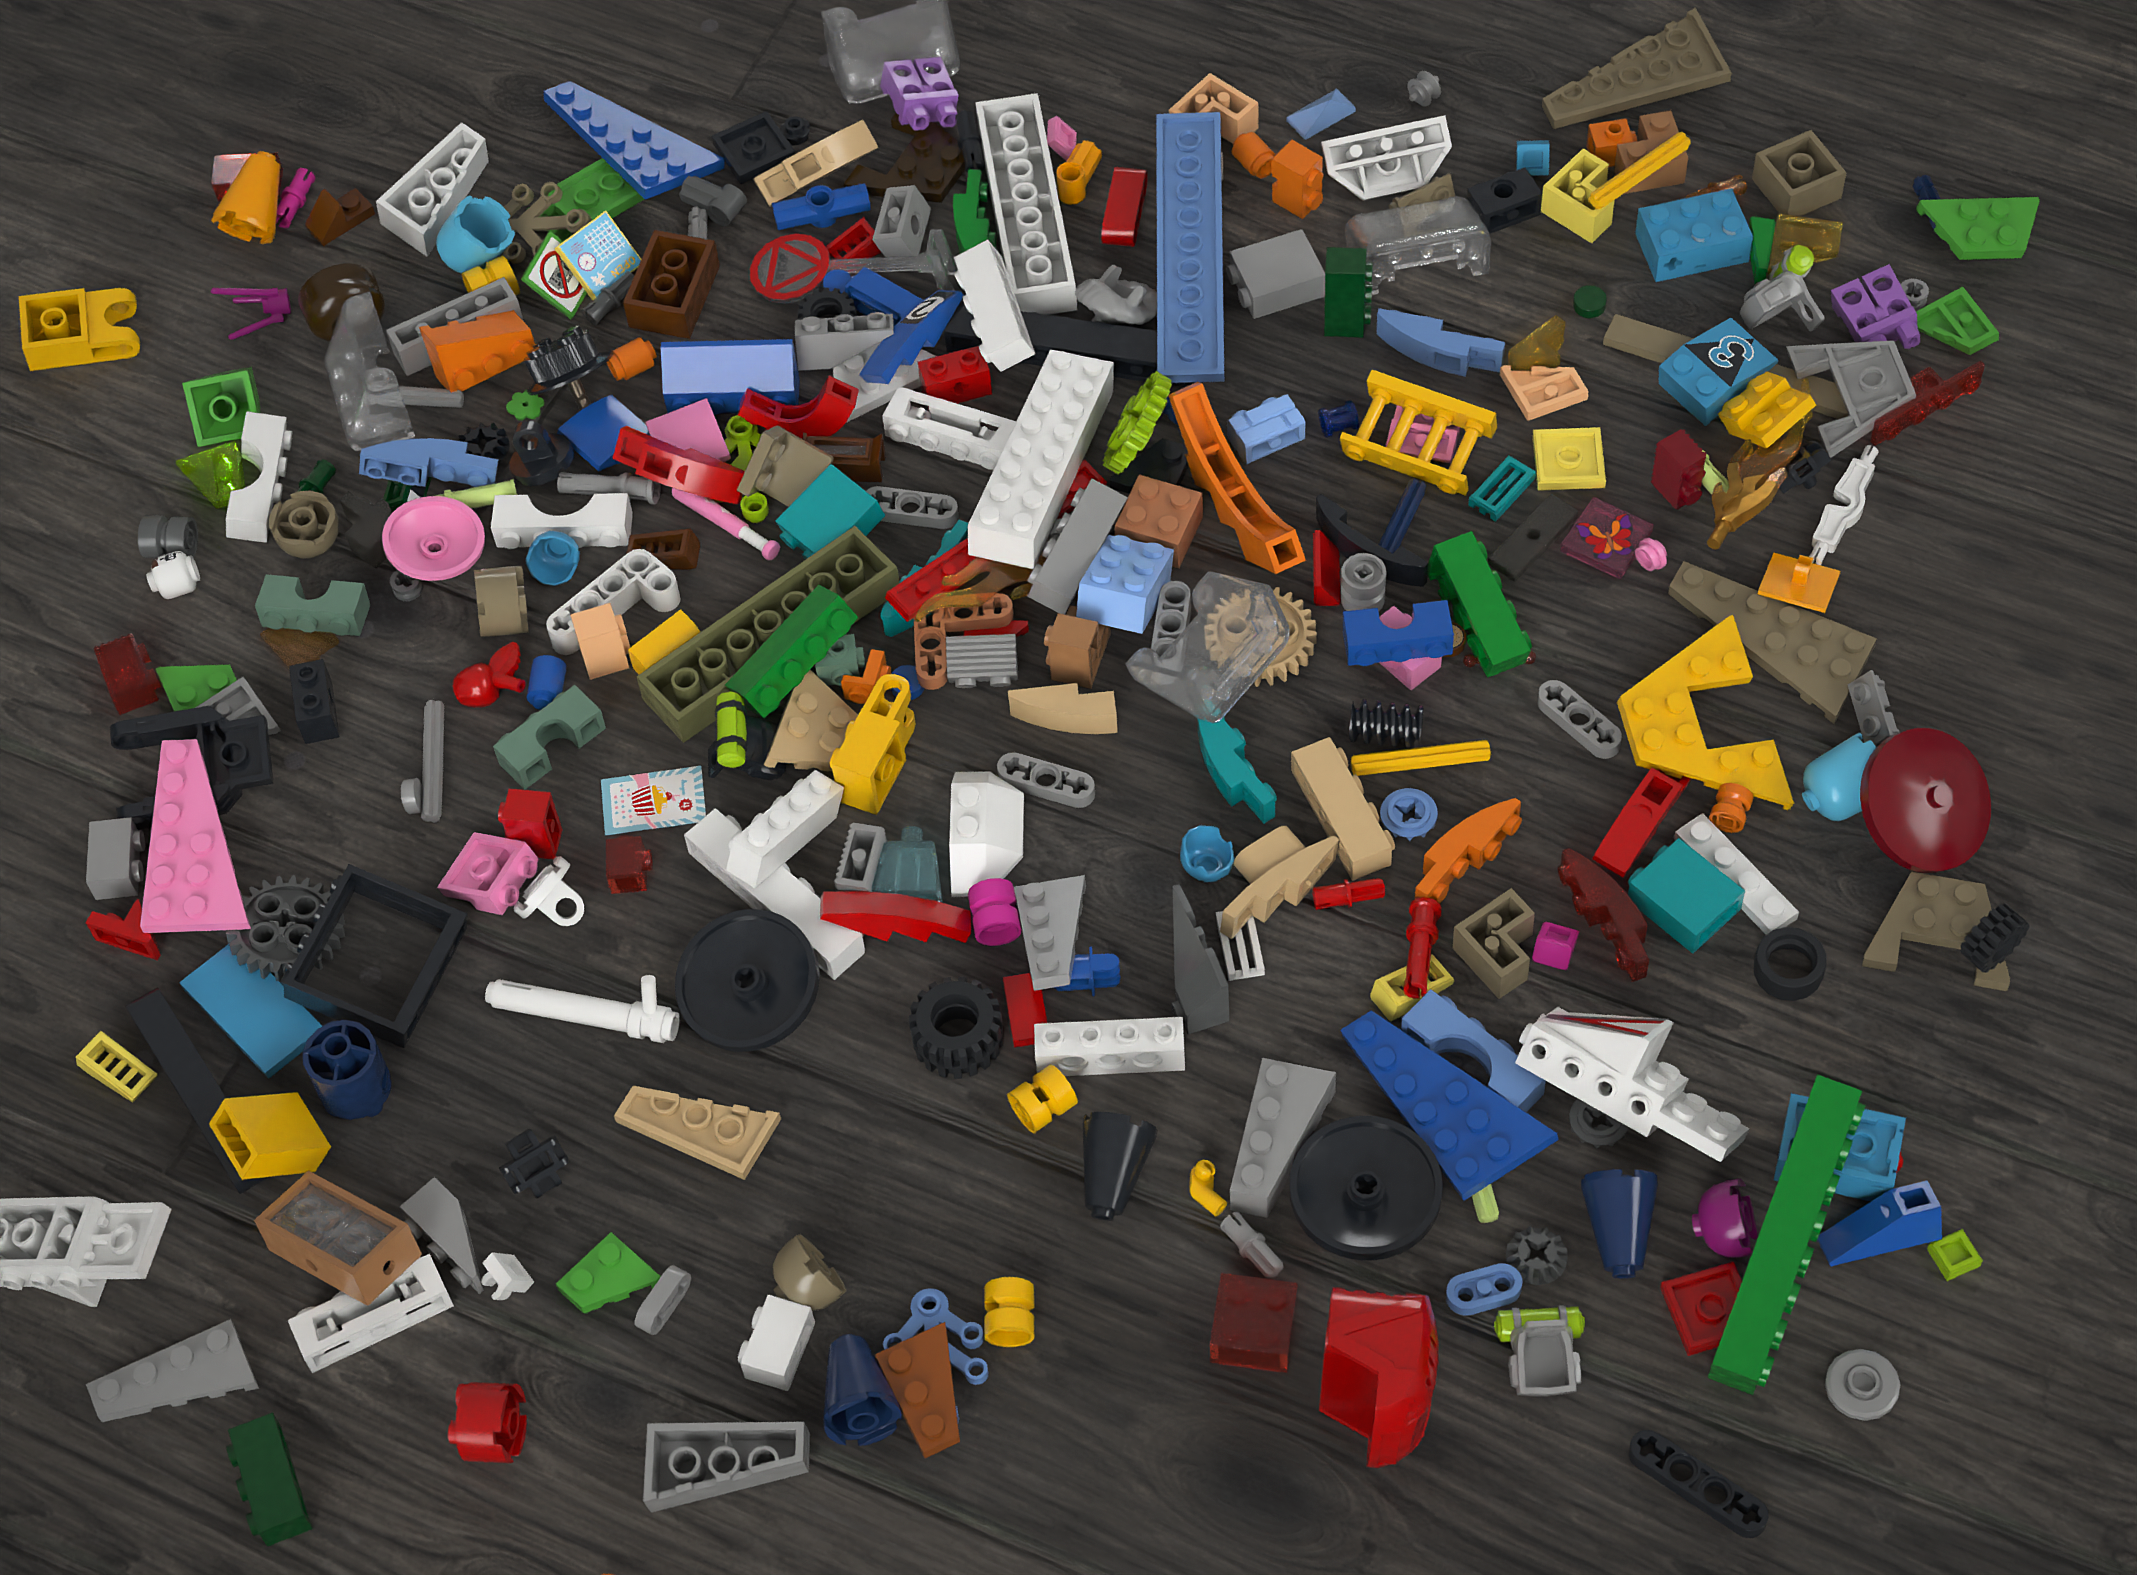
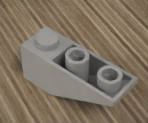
M874 312L867 316L843 314L835 318L819 319L818 317H806L802 320H795L798 371L831 369L893 335V314Z
M434 1177L400 1206L406 1219L404 1222L409 1225L416 1240L422 1237L429 1244L426 1248L437 1262L442 1264L446 1261L453 1268L450 1272L461 1286L466 1288L470 1284L480 1294L484 1290L466 1216L459 1200Z

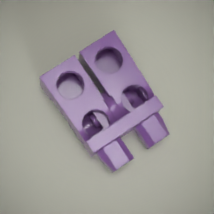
M941 57L914 59V64L911 60L884 62L880 87L884 94L890 95L895 112L899 114L898 119L901 125L910 124L913 130H923L929 126V122L939 121L943 127H954L956 125V114H958L956 107L959 95L953 87ZM933 67V74L927 73L924 68ZM905 70L904 76H899L894 71Z
M1890 264L1862 276V284L1857 278L1831 290L1832 308L1836 315L1842 318L1855 342L1899 340L1904 349H1910L1919 345L1920 333L1917 326V313L1913 306H1911ZM1885 278V281L1873 286L1877 279ZM1851 291L1855 292L1854 295L1843 299V296L1846 293Z

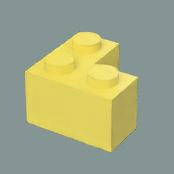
M1582 149L1543 186L1541 212L1590 243H1593L1612 225L1614 201L1604 208L1596 210L1589 203L1588 199L1594 190L1607 182L1609 164L1587 150Z

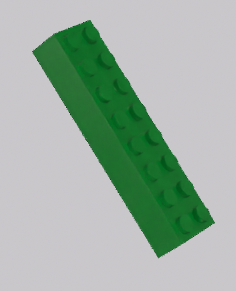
M1817 1074L1708 1375L1709 1379L1753 1395L1757 1385L1765 1387L1775 1358L1768 1356L1770 1348L1778 1350L1788 1321L1781 1319L1782 1313L1791 1314L1801 1287L1800 1284L1794 1282L1795 1277L1804 1278L1814 1248L1807 1246L1808 1241L1817 1242L1827 1212L1820 1210L1821 1205L1829 1207L1840 1176L1833 1174V1171L1836 1169L1842 1172L1853 1140L1846 1138V1135L1855 1136L1866 1106L1859 1103L1862 1090Z

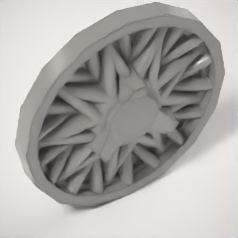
M1857 1349L1846 1351L1833 1360L1827 1370L1825 1388L1829 1400L1838 1411L1850 1418L1865 1421L1878 1419L1891 1411L1899 1398L1900 1381L1897 1371L1888 1359L1873 1351Z

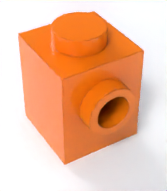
M1627 119L1589 124L1588 152L1608 163L1609 167L1615 166L1618 144L1637 141L1635 131H1630Z

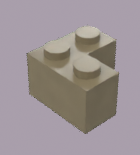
M1512 888L1454 927L1452 949L1498 999L1528 980L1530 958L1518 945L1532 936L1535 913Z

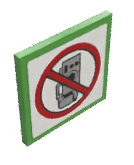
M550 231L547 233L521 280L571 320L587 292L554 249L563 241Z

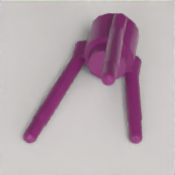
M287 288L211 289L212 294L244 296L234 297L233 303L236 304L262 302L264 313H271L270 317L229 334L228 338L230 340L244 336L272 323L284 322L283 315L291 314Z

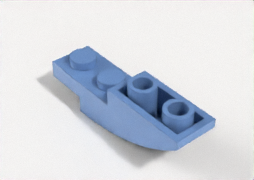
M1378 309L1377 335L1391 347L1419 363L1466 377L1468 367L1500 372V367L1503 366L1504 341L1465 335L1459 332L1443 331V320L1407 314L1396 310Z
M432 438L395 440L361 449L359 474L367 475L374 479L382 478L401 482L405 485L423 487L426 486L427 477L479 487L495 484L498 459L467 454V442Z

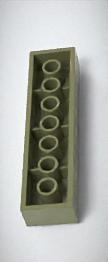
M856 526L852 527L638 675L637 681L643 701L683 743L717 720L715 717L717 696L730 692L725 684L818 585L838 594L859 617L855 621L857 622L887 601L885 599L886 592L899 584L897 566Z

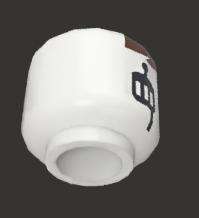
M175 551L153 559L151 562V572L146 574L152 592L159 591L165 599H172L193 592L196 588V582L200 581L199 570L194 558L191 555L186 556L181 551Z

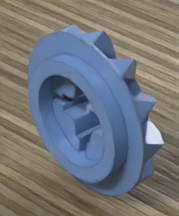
M1404 788L1392 792L1385 798L1380 809V818L1383 822L1384 830L1388 829L1391 831L1395 838L1402 836L1406 837L1409 841L1417 836L1424 838L1430 829H1434L1438 816L1434 800L1425 792L1413 788ZM1415 807L1416 819L1410 818L1405 823L1402 822V813L1407 814Z

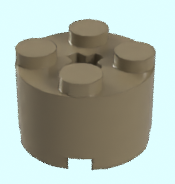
M522 566L474 570L480 636L491 637L529 632Z

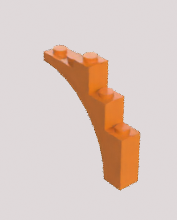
M1196 382L1169 394L1168 397L1188 451L1185 457L1195 485L1210 491L1220 522L1235 529L1245 560L1274 574L1306 561L1296 530L1286 524L1270 509L1238 463L1212 410L1203 384Z

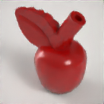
M511 642L500 648L491 657L489 665L486 663L473 664L460 671L454 677L453 692L460 704L472 708L486 707L499 698L500 689H509L519 693L524 691L526 687L525 680L513 677L515 671L519 668V663H521V653L517 642Z

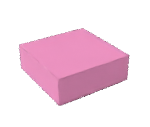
M1055 116L1048 120L1047 143L1049 147L1067 161L1076 146L1077 133L1062 119Z

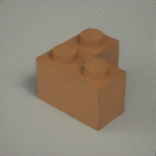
M1671 110L1640 116L1637 141L1617 145L1614 168L1616 175L1679 132ZM1686 150L1624 194L1685 183L1688 163Z
M1070 605L1066 615L1058 613L1054 625L1047 627L1044 638V645L1049 648L1046 665L1050 666L1051 680L1068 684L1077 683L1078 686L1091 689L1111 630L1110 626L1076 617L1077 607Z

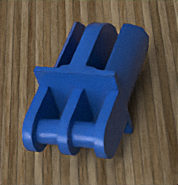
M1089 947V954L1075 955L1070 985L1054 988L1057 991L1092 990V996H1095V988L1115 987L1121 980L1119 958L1115 954L1110 953L1093 954L1092 947Z

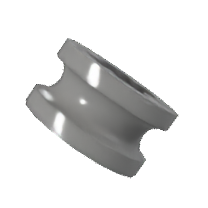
M1919 279L1903 281L1901 286L1914 310L1917 311L1925 307L1929 294L1927 284Z

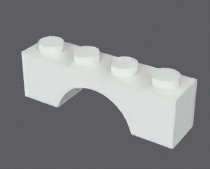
M246 412L241 437L242 458L253 463L260 470L261 475L250 486L231 491L226 514L227 538L267 543L270 530L269 515L274 503H278L282 496V484L278 483L279 476L285 477L287 457H283L284 450L290 451L292 431L287 430L286 417Z
M628 493L594 494L589 503L582 509L564 516H552L542 513L533 506L528 495H495L491 531L497 548L514 549L517 547H530L538 535L549 530L565 533L575 540L578 548L584 546H628L633 512Z

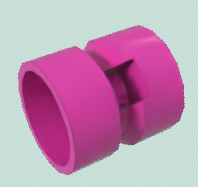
M1001 878L986 879L974 884L968 891V899L973 915L972 922L977 942L988 946H998L1017 939L1021 934L1022 928L1019 913L1015 907L1016 896L1013 884Z

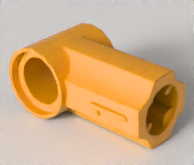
M1083 140L1082 143L1076 144L1067 162L1057 168V194L1060 201L1065 204H1077L1083 201L1086 196V185L1102 159V151L1093 142Z

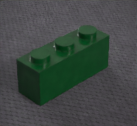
M1327 247L1324 336L1363 338L1364 324L1371 325V305H1365V303L1371 304L1372 284L1366 282H1372L1373 262H1366L1367 248Z
M273 1412L228 1429L232 1444L227 1445L226 1450L233 1468L239 1466L242 1478L237 1479L236 1484L243 1502L249 1500L252 1512L246 1514V1518L252 1535H260L268 1547L312 1530L313 1528L284 1432Z

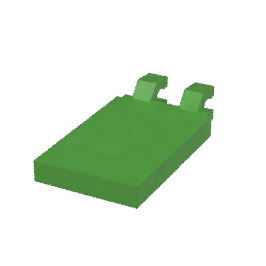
M601 158L558 183L557 185L563 192L561 200L552 204L539 217L565 216L570 210L582 209L592 219H595L604 211H607L610 217L614 218L643 201L644 198ZM552 190L548 196H551L555 190ZM567 229L547 230V232L551 231L562 241L573 235Z

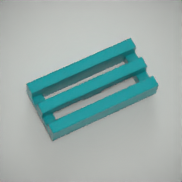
M1508 455L1469 497L1468 505L1473 509L1476 506L1479 507V512L1483 515L1489 513L1490 519L1496 522L1535 480L1536 471ZM1513 467L1515 470L1510 474V476L1507 479H1505L1498 486L1497 490L1485 501L1483 498ZM1520 478V480L1508 491V489ZM1507 492V494L1496 504V502Z

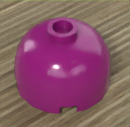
M1741 1178L1714 1184L1703 1193L1699 1200L1698 1213L1692 1214V1224L1696 1237L1703 1236L1711 1250L1725 1257L1752 1255L1754 1247H1750V1237L1752 1239L1758 1238L1750 1196H1742L1738 1188L1746 1186Z

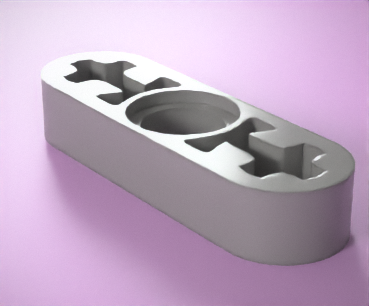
M881 486L871 487L866 490L876 500L883 501L879 505L885 514V517L881 520L884 522L948 529L954 526L959 519L957 502L948 495ZM893 502H895V509H891ZM907 503H916L920 506L917 511L912 513L904 512L901 509ZM926 506H930V508H928V513L926 514ZM942 509H948V511L944 512V515L938 514L942 512Z
M1550 680L1540 686L1537 703L1539 709L1596 757L1603 759L1612 758L1619 752L1622 734L1616 725L1565 683L1558 680ZM1548 695L1551 697H1556L1557 695H1559L1560 701H1558L1555 698L1549 701ZM1581 713L1589 718V722L1584 725H1576L1571 722L1570 716ZM1599 737L1603 740L1611 738V744L1607 741L1602 744L1599 743Z
M1007 753L997 763L998 777L1021 792L1075 808L1086 807L1095 798L1094 780L1087 773L1019 753ZM1014 766L1019 767V771H1014L1013 775L1008 774L1007 770L1011 771ZM1044 774H1050L1056 778V781L1050 786H1041L1036 782L1038 777ZM1030 775V780H1026V776ZM1062 780H1066V785L1063 784V790H1061ZM1079 786L1085 787V790H1081L1079 794L1073 793V790H1077Z

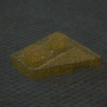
M1778 214L1768 274L1772 272L1771 268L1782 261L1785 256L1784 252L1796 245L1805 246L1812 251L1814 256L1813 264L1838 257L1843 222Z

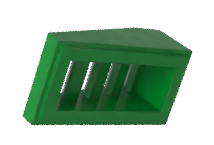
M1750 217L1748 226L1753 235L1750 261L1755 285L1767 277L1776 225L1775 219Z

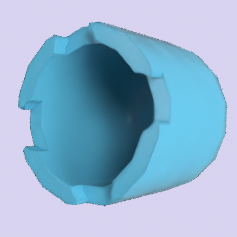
M467 196L441 226L436 238L437 250L442 261L458 273L465 272L476 266L482 269L486 268V262L499 257L512 243L515 231H511V226L508 222L510 215L500 203L486 196L483 200L472 198V196Z
M1857 733L1806 766L1803 774L1805 791L1802 793V797L1811 811L1817 810L1822 816L1832 821H1842L1862 811L1860 801L1862 774L1870 755L1876 748L1871 740L1863 743L1861 741L1862 734Z

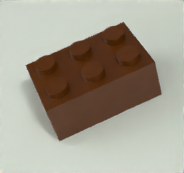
M658 230L653 231L623 302L629 328L690 339L720 267L714 240Z

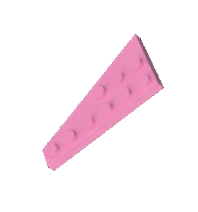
M197 739L162 740L140 923L143 933L251 929L224 830L218 815L217 805L211 790L204 758Z

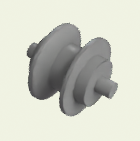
M1420 71L1417 74V79H1410L1407 83L1410 101H1415L1421 106L1430 105L1431 98L1436 99L1441 95L1439 78L1426 71Z

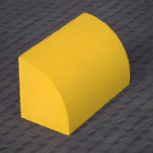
M680 609L628 649L633 669L640 675L701 631Z

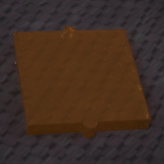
M268 628L260 633L262 639L288 668L291 665L319 660L322 654L340 643L339 639L332 632L314 631L308 633L300 629Z

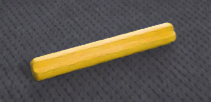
M1678 132L1594 190L1588 198L1589 203L1596 210L1604 208L1687 150L1691 144L1690 138L1684 132Z
M1487 740L1360 754L1351 757V770L1353 775L1360 776L1488 761L1491 756V750Z

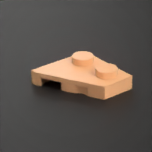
M1511 365L1500 367V376L1527 421L1588 400L1589 391L1574 367L1550 369L1545 366H1532L1531 371H1511Z

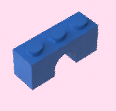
M1448 600L1413 604L1412 622L1407 627L1401 629H1392L1385 626L1379 618L1378 608L1343 611V637L1348 666H1368L1387 661L1404 662L1409 659L1424 657L1440 658L1444 655L1453 654L1454 633Z

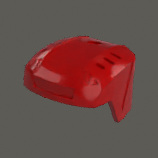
M1332 1287L1325 1339L1319 1411L1368 1438L1366 1467L1380 1468L1392 1464L1396 1465L1398 1461L1410 1454L1420 1443L1430 1414L1432 1394L1438 1369L1439 1342L1436 1321L1429 1296L1414 1293L1389 1296L1384 1292L1369 1294L1364 1290L1356 1289L1350 1292L1344 1288Z

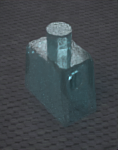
M915 826L905 827L902 829L901 841H887L884 843L872 885V892L902 894L943 903L935 843L932 841H922V829Z

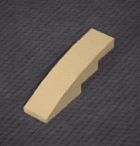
M1333 835L1298 851L1270 868L1247 886L1224 909L1220 932L1233 939L1251 916L1265 923L1283 900L1297 906L1336 860L1339 838Z

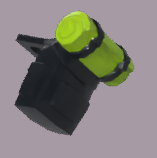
M725 692L717 696L715 708L717 739L708 749V777L715 778L724 767H730L745 771L748 776L754 778L757 777L770 781L780 778L786 769V763L777 762L775 768L764 765L779 724L747 715L744 699L736 692Z

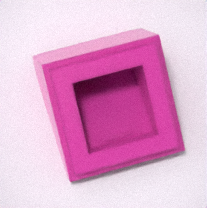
M1544 922L1536 939L1532 960L1540 964L1566 970L1569 966L1579 931Z

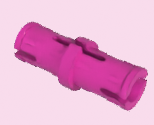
M297 169L289 187L284 188L280 195L282 200L277 206L276 223L280 217L284 216L279 224L282 228H288L291 225V221L298 208H302L306 202L305 196L316 179L315 175L310 172L307 179L303 180L308 169Z

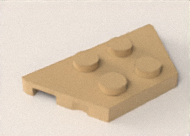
M809 670L804 675L802 682L792 688L764 765L775 768L777 762L794 763L795 769L808 770L810 768H817L822 771H833L830 767L831 756L836 748H841L845 740L847 726L851 720H856L858 714L813 671Z

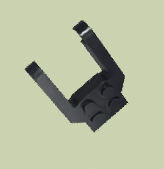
M208 705L123 720L110 726L111 746L119 750H133L161 745L162 740H189L196 738L202 751L218 815L227 814L243 795L242 789L274 784L268 722L264 715L229 721L221 713ZM155 796L143 798V802L116 807L117 819L132 817L137 829L152 827Z

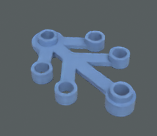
M929 1288L919 1291L913 1297L910 1305L911 1318L898 1333L889 1334L884 1339L883 1347L884 1350L888 1349L890 1344L894 1342L900 1343L917 1335L923 1327L926 1331L943 1322L946 1323V1329L961 1337L962 1344L969 1349L980 1347L984 1341L982 1327L978 1323H966L949 1311L948 1299L941 1291ZM927 1302L936 1303L935 1308L932 1310L924 1309L923 1305ZM970 1331H975L979 1334L974 1340L965 1338V1335ZM948 1343L951 1365L965 1374L966 1379L971 1384L979 1385L984 1383L989 1375L986 1362L981 1358L971 1359ZM974 1367H981L983 1369V1372L978 1376L969 1373ZM956 1407L957 1419H958V1423H959V1414H958V1409H957V1407Z

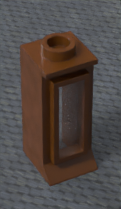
M803 433V440L833 456L832 465L852 481L882 482L883 475L880 461H885L886 458L883 434L875 438L807 436V433Z

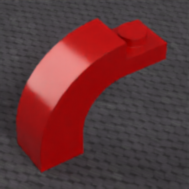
M828 376L821 391L813 400L801 405H785L747 388L741 399L738 416L743 417L750 424L765 427L764 431L778 425L803 439V433H807V436L830 437L847 422L856 406L859 389Z

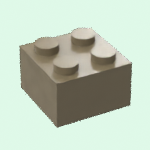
M1809 130L1756 153L1752 180L1783 219L1788 222L1841 199L1846 171L1813 131Z

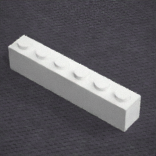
M715 808L684 834L689 854L752 909L767 910L780 914L800 928L815 950L819 967L832 979L835 980L865 953L864 934L820 919L821 899L815 894L813 887L808 881L802 877L797 879L790 873L786 863L780 866L756 888L726 871L730 854L728 844L737 831H742L740 824L732 816L727 815L725 817Z

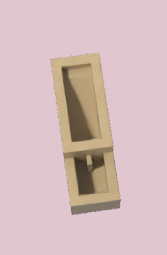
M1077 683L1008 691L1011 716L1027 723L1069 733H1118L1114 691L1079 694Z

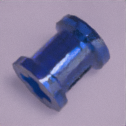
M1351 400L1346 401L1345 405L1329 410L1320 408L1318 410L1320 426L1326 438L1332 437L1333 432L1348 428L1353 430L1359 429L1358 413Z

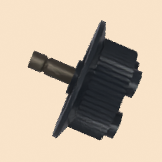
M577 325L562 332L563 337L553 342L549 337L533 344L534 349L526 353L527 356L524 362L534 380V383L527 390L529 395H538L568 384L579 409L582 410L591 405V402L579 378L604 365L611 359L612 355L610 352H598L589 331L582 330L580 325Z

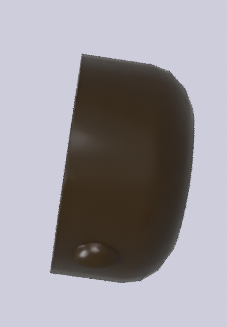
M354 263L333 265L315 273L302 286L298 297L301 311L309 329L318 338L333 343L351 342L369 334L379 324L385 311V300L383 294L379 291L375 275L365 266Z

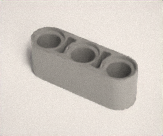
M1180 581L1165 583L1159 593L1151 644V661L1154 677L1162 682L1177 680L1181 676L1184 666L1191 619V594L1188 585Z

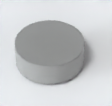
M418 778L403 780L401 784L402 804L408 814L421 813L422 784Z

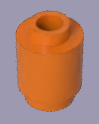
M1255 132L1239 135L1233 143L1232 155L1252 176H1257L1258 178L1269 176L1272 173V158L1275 156V153Z
M638 337L612 350V357L607 362V365L617 381L623 378L628 380L654 367L653 359L657 358V355L650 341L644 342Z

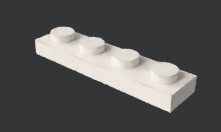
M1703 813L1675 831V841L1680 838L1745 890L1741 909L1766 935L1773 930L1787 927L1798 919L1799 911Z

